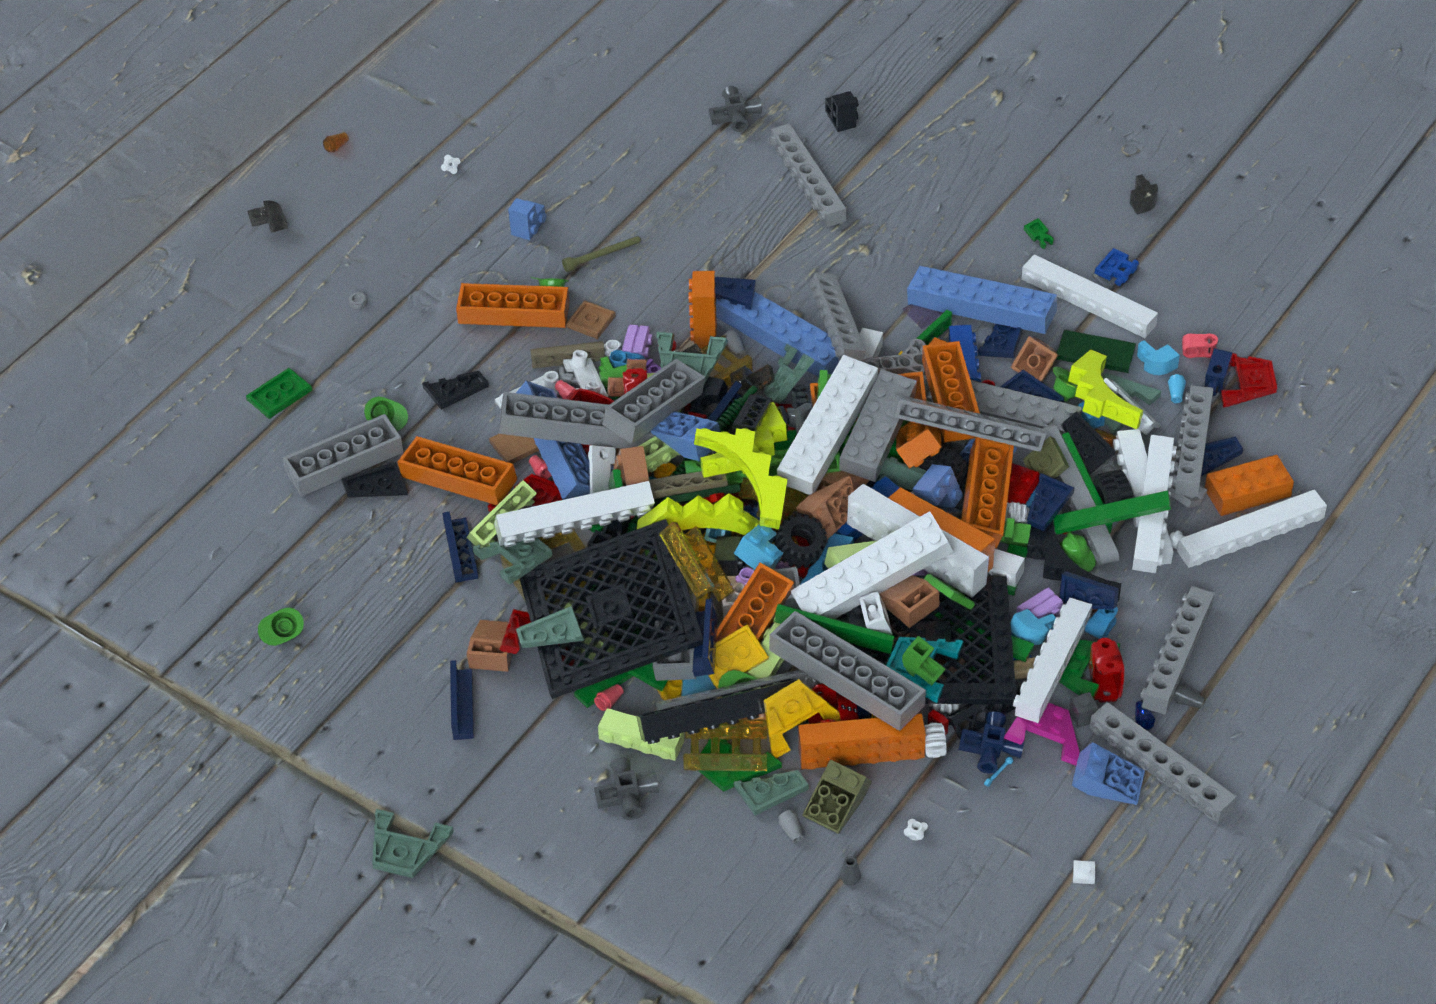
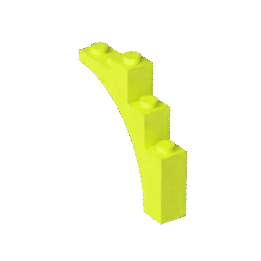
M1089 350L1071 366L1068 382L1078 385L1075 396L1085 400L1082 411L1097 418L1105 416L1138 429L1144 410L1131 405L1110 390L1101 376L1107 356Z
M772 402L755 432L752 452H764L767 455L774 456V443L786 441L787 434L786 423L775 403ZM720 453L700 457L704 478L741 470L734 462Z
M696 428L694 445L709 448L734 462L753 485L759 502L760 526L779 529L788 479L781 476H768L771 455H767L764 452H752L755 431L746 428H736L735 435H732L728 432H715L706 428Z
M728 493L715 504L698 495L686 505L681 506L678 502L668 497L638 519L637 529L666 519L671 533L687 529L714 528L746 535L759 525L760 521L743 510V502Z

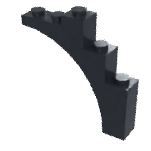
M1053 521L1045 531L1031 526L1027 558L1045 560L1043 578L1061 581L1062 574L1065 571L1119 588V602L1122 583L1092 575L1073 562L1063 551L1055 536Z

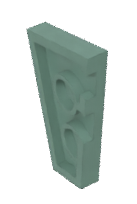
M572 606L516 629L523 648L584 641Z
M798 770L773 774L770 778L760 779V777H756L748 782L734 781L735 789L754 816L809 790V784Z

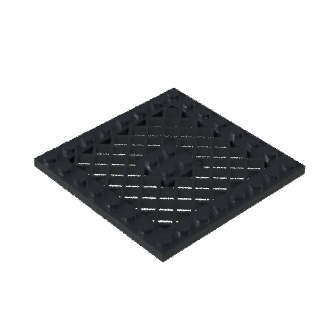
M666 519L538 565L519 578L531 622L550 615L549 609L556 613L565 609L564 607L567 603H571L579 627L583 622L588 623L585 629H580L584 641L587 637L592 638L589 645L584 643V641L537 647L552 699L703 645L702 631ZM645 550L650 551L647 557L642 555ZM626 557L631 558L629 563L623 562ZM637 561L643 562L640 568L635 566ZM608 563L612 564L610 570L604 569ZM649 565L654 566L652 571L646 570ZM619 567L624 569L621 574L616 573ZM589 570L594 571L591 577L586 576ZM631 571L636 573L633 578L627 577ZM600 574L605 575L602 581L597 580ZM642 575L647 577L645 582L639 581ZM570 577L576 578L572 584L568 583ZM612 578L617 579L614 585L609 584ZM654 579L659 581L656 587L651 585ZM582 581L587 582L584 588L579 587ZM623 582L628 583V586L626 588ZM552 583L557 585L554 590L549 589ZM593 585L598 586L595 592L590 591ZM635 586L640 588L637 593L632 592ZM563 588L568 589L565 595L560 593ZM647 590L652 592L649 597L643 596ZM574 592L580 593L576 599L572 598ZM658 594L663 596L660 602L655 600ZM556 598L561 600L558 605L553 604ZM639 601L644 602L642 608L636 607ZM651 605L656 607L653 613L648 611ZM578 607L584 608L580 614L576 613ZM663 609L668 611L665 617L660 616ZM633 612H634V613H637V616L635 617L634 620H633V618H634ZM644 616L649 618L646 624L641 622ZM655 621L661 622L658 628L653 627ZM625 623L630 625L627 631L622 629ZM667 625L673 626L670 632L664 631ZM637 627L642 629L639 635L634 634ZM595 628L597 633L591 632L592 629ZM606 630L611 631L608 638L603 636ZM648 632L654 633L651 639L645 638ZM618 634L623 636L620 642L614 640ZM629 639L635 640L631 646L626 645ZM599 641L604 643L600 649L595 647ZM568 644L574 645L570 651L565 650ZM610 646L616 647L612 653L607 652ZM580 648L585 650L581 656L576 654ZM591 652L596 654L593 660L588 659ZM572 659L577 660L574 667L569 665Z
M913 575L922 579L926 577L924 575ZM987 576L986 585L972 598L962 593L975 604L970 612L965 609V606L958 604L940 591L939 599L942 602L939 604V607L910 628L887 610L888 618L893 622L891 625L892 636L895 638L893 649L898 638L905 637L909 633L910 637L917 638L919 636L925 638V641L945 639V642H951V636L955 638L952 642L963 640L965 648L960 651L957 659L936 653L934 658L936 662L941 658L946 661L941 666L945 668L943 675L947 679L943 681L938 678L936 681L937 683L944 684L938 703L925 697V704L1013 705L1016 697L1007 576ZM979 598L983 602L978 604L974 600ZM861 605L850 610L849 624L867 628ZM947 605L953 608L950 612L945 609ZM938 612L943 615L941 619L935 616ZM958 612L963 615L961 619L955 616ZM980 613L984 617L979 619L975 615ZM969 620L974 623L971 627L966 624ZM899 627L904 630L901 634L896 631ZM958 628H961L965 632L959 634L956 630ZM981 628L985 632L981 635L976 630ZM972 636L975 640L970 642L966 638ZM850 643L871 656V651L875 654L872 658L876 660L882 658L886 661L883 663L886 666L890 658L888 654ZM981 643V644H983L986 648H984L983 650H981V649H980L979 647H977V646ZM972 651L976 654V656L972 658L968 655V653ZM960 659H963L967 663L962 665L958 661ZM983 659L987 663L983 666L978 661ZM953 666L957 671L952 673L948 669ZM973 666L978 671L972 673L968 669H970ZM963 674V675H965L968 679H966L965 681H963V680L960 679L959 677ZM985 675L988 679L983 681L979 677Z

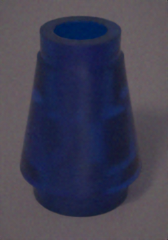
M1143 700L1138 701L1135 704V722L1145 730H1150L1154 726L1155 717L1151 710L1142 708Z

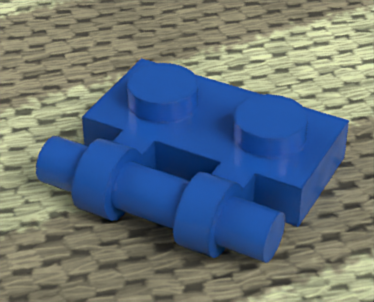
M1113 248L1095 268L1094 274L1109 281L1115 277L1117 278L1115 284L1120 286L1129 279L1130 274L1137 270L1139 262L1137 260L1128 261V254Z

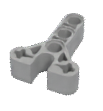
M912 339L908 348L901 355L872 357L863 360L864 363L877 367L878 374L881 369L895 374L923 371L925 392L930 391L922 363V346L926 344L920 339Z

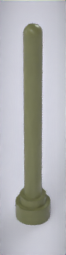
M636 236L575 259L573 257L562 259L563 268L566 272L573 271L579 264L637 244L641 241V238Z

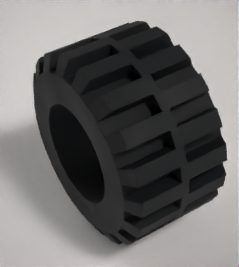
M941 446L939 453L932 457L929 455L918 466L926 471L932 464L951 466L960 489L966 484L967 462L960 454H957L953 449L950 450L948 447L944 448Z
M1118 469L1095 475L1093 484L1103 504L1133 498L1129 480L1122 470Z
M796 514L795 517L791 515L788 517V520L785 519L782 522L774 543L783 552L781 559L783 563L788 562L790 567L796 565V568H801V566L807 568L810 564L814 565L819 560L826 546L827 536H825V528H821L822 524L820 522L817 523L816 518L813 517L811 519L808 518L809 515L805 514L803 517L801 514ZM801 536L808 541L810 546H799L791 537Z

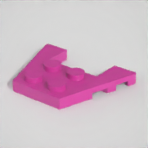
M1048 703L1039 723L1017 716L1004 736V739L1021 745L1027 730L1063 744L1061 760L1075 766L1077 765L1080 751L1069 710Z

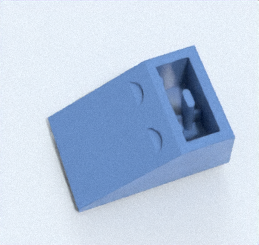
M674 411L662 422L658 423L651 430V433L684 458L700 461V457L706 456L711 451L709 448L694 445L696 428H706L715 432H720L718 422Z
M1092 742L1079 753L1072 786L1091 796L1137 805L1145 770Z

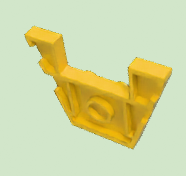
M800 679L763 700L771 754L775 758L791 750L782 734L818 712L823 720L832 719L840 721L839 711Z

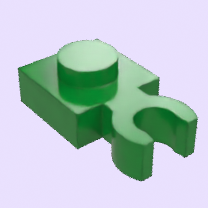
M1039 218L1024 225L1023 230L1033 242L1039 240V245L1042 249L1046 248L1045 241L1049 242L1050 245L1053 244V237L1047 235L1049 230Z

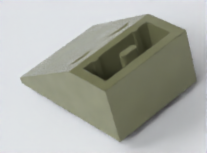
M830 760L802 816L839 834L863 801L872 781L866 776Z

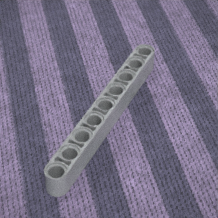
M1053 424L1041 428L1046 433L1044 441L1050 436L1055 438L1069 465V468L1061 473L1056 480L1074 487V493L1067 501L1071 511L1096 506L1057 426ZM1105 524L1081 529L1099 566L1119 561L1118 550Z

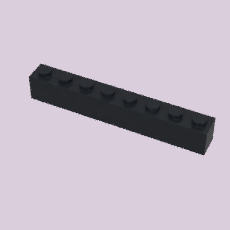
M793 677L636 715L641 740L644 742L648 741V744L660 742V738L668 737V739L680 737V733L684 732L695 734L700 732L701 728L715 729L720 727L719 724L727 722L730 725L739 723V719L746 717L747 720L759 718V714L765 713L763 700L798 679Z

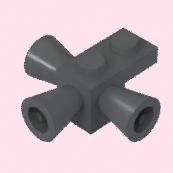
M734 86L726 87L722 92L725 106L709 108L712 125L732 122V129L736 132H742L748 128L749 123L745 118V113H762L759 97L744 102L742 93L739 94L738 89Z
M625 757L617 758L610 764L614 773V784L594 787L598 809L622 804L623 818L634 820L643 814V810L638 803L639 793H659L657 776L654 772L636 780L634 770H630V760Z

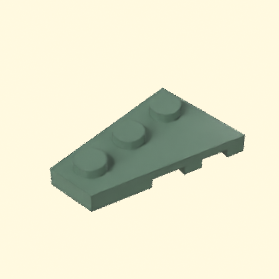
M894 457L886 458L876 482L886 476L899 488L912 490L926 473V470L913 466L909 469L907 465L897 462L898 459Z

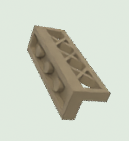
M599 341L530 349L532 368L564 365L563 359H572L573 352L576 350L585 351L588 354L587 358H591L593 362L600 361V358L605 357L604 343Z
M702 471L649 480L654 499L728 486L726 474L704 478Z

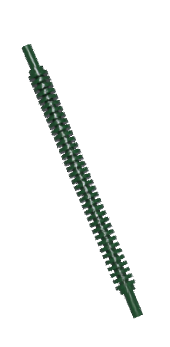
M752 385L742 398L735 399L716 421L719 424L720 432H728V429L733 426L749 395H754L758 391L755 386ZM684 458L670 476L686 474L684 461L692 459ZM654 499L655 504L653 508L660 504V499ZM635 515L631 522H629L626 533L637 530V521L641 517L638 518Z

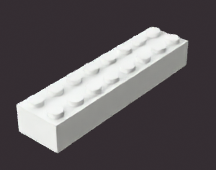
M846 355L842 356L777 468V476L788 479V487L808 495L815 493L878 377L877 367Z
M646 481L496 515L494 525L499 545L511 547L516 545V542L524 541V543L535 541V538L542 536L543 539L551 538L555 533L569 534L573 532V529L578 528L587 530L595 524L605 526L611 524L613 520L622 522L629 520L631 516L635 515L639 518L652 510L655 502L650 483Z
M862 484L848 496L847 524L875 541L884 538L920 517L865 484ZM941 529L953 552L927 566L924 570L972 598L986 585L989 557Z
M929 511L791 590V593L802 611L836 619L861 605L860 597L876 591L879 594L952 553L953 550Z

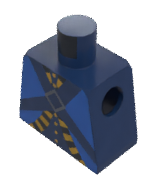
M1216 348L1213 350L1205 377V387L1213 388V396H1216L1217 392L1221 393V390H1224L1230 375L1232 352Z

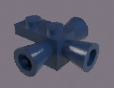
M989 712L986 715L987 724H985L983 733L962 729L958 750L981 755L977 768L987 774L995 773L998 770L997 758L999 759L1001 751L1018 759H1021L1024 741L1020 745L1004 739L1006 728L1003 727L1007 718L1000 712Z

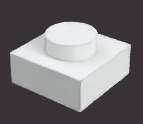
M1074 860L1073 883L1094 884L1095 861Z

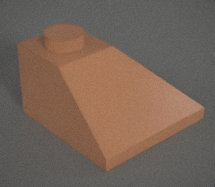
M1029 336L1010 368L1018 373L1024 369L1043 382L1058 354L1052 347L1040 339Z

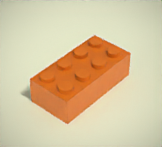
M693 271L692 279H689V290H692V292L688 293L689 303H692V305H689V316H693L690 318V329H694L690 331L691 341H694V349H708L710 336L716 337L715 271Z
M910 421L899 429L896 436V451L909 469L913 466L918 467L929 455L932 457L940 452V428Z
M1276 454L1208 473L1205 488L1220 516L1291 497L1294 481Z

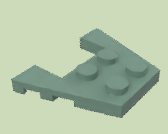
M656 333L661 369L673 360L678 359L705 376V382L728 343L727 338L710 336L707 354L672 351L674 334Z
M786 344L784 348L787 351L784 358H779L777 364L780 366L777 373H772L763 392L764 395L772 398L778 404H781L787 398L788 393L814 362L813 358L803 353L794 370L789 368L788 365L797 352V349L789 344Z
M1109 373L1102 376L1103 380L1105 378L1114 380L1131 397L1136 396L1149 405L1161 397V391ZM1119 393L1116 394L1121 399L1125 400ZM1105 417L1104 425L1106 424L1110 428L1109 431L1113 435L1125 426L1120 422Z
M538 538L529 543H524V541L516 542V545L511 547L500 546L497 541L491 542L488 547L480 548V545L473 546L474 554L481 560L500 553L513 564L500 570L501 578L508 584H512L552 557L551 549Z
M376 809L373 869L414 878L454 832L452 826L439 823L434 824L428 840L390 832V827L395 818L394 813Z

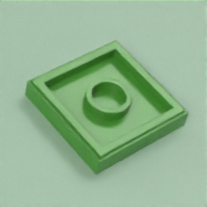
M927 574L924 578L933 587L957 603L969 609H972L975 605L972 600L931 574Z

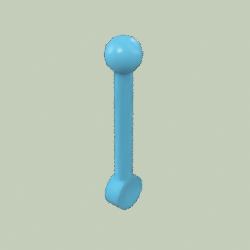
M1010 756L1006 757L1002 766L990 778L985 780L984 785L989 787L1008 764L1013 763V758Z

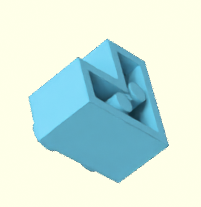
M759 524L743 536L734 554L754 570L760 562L774 570L783 552L772 544L777 533L771 528L760 526Z

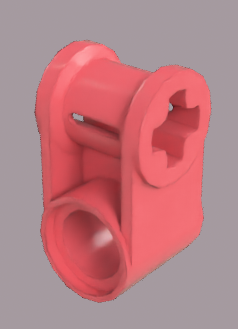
M1190 333L1184 335L1182 338L1183 355L1187 358H1211L1213 350L1218 344V337L1210 333Z

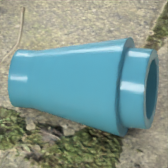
M1179 374L1170 376L1168 380L1171 401L1173 403L1182 402L1186 386L1184 376Z

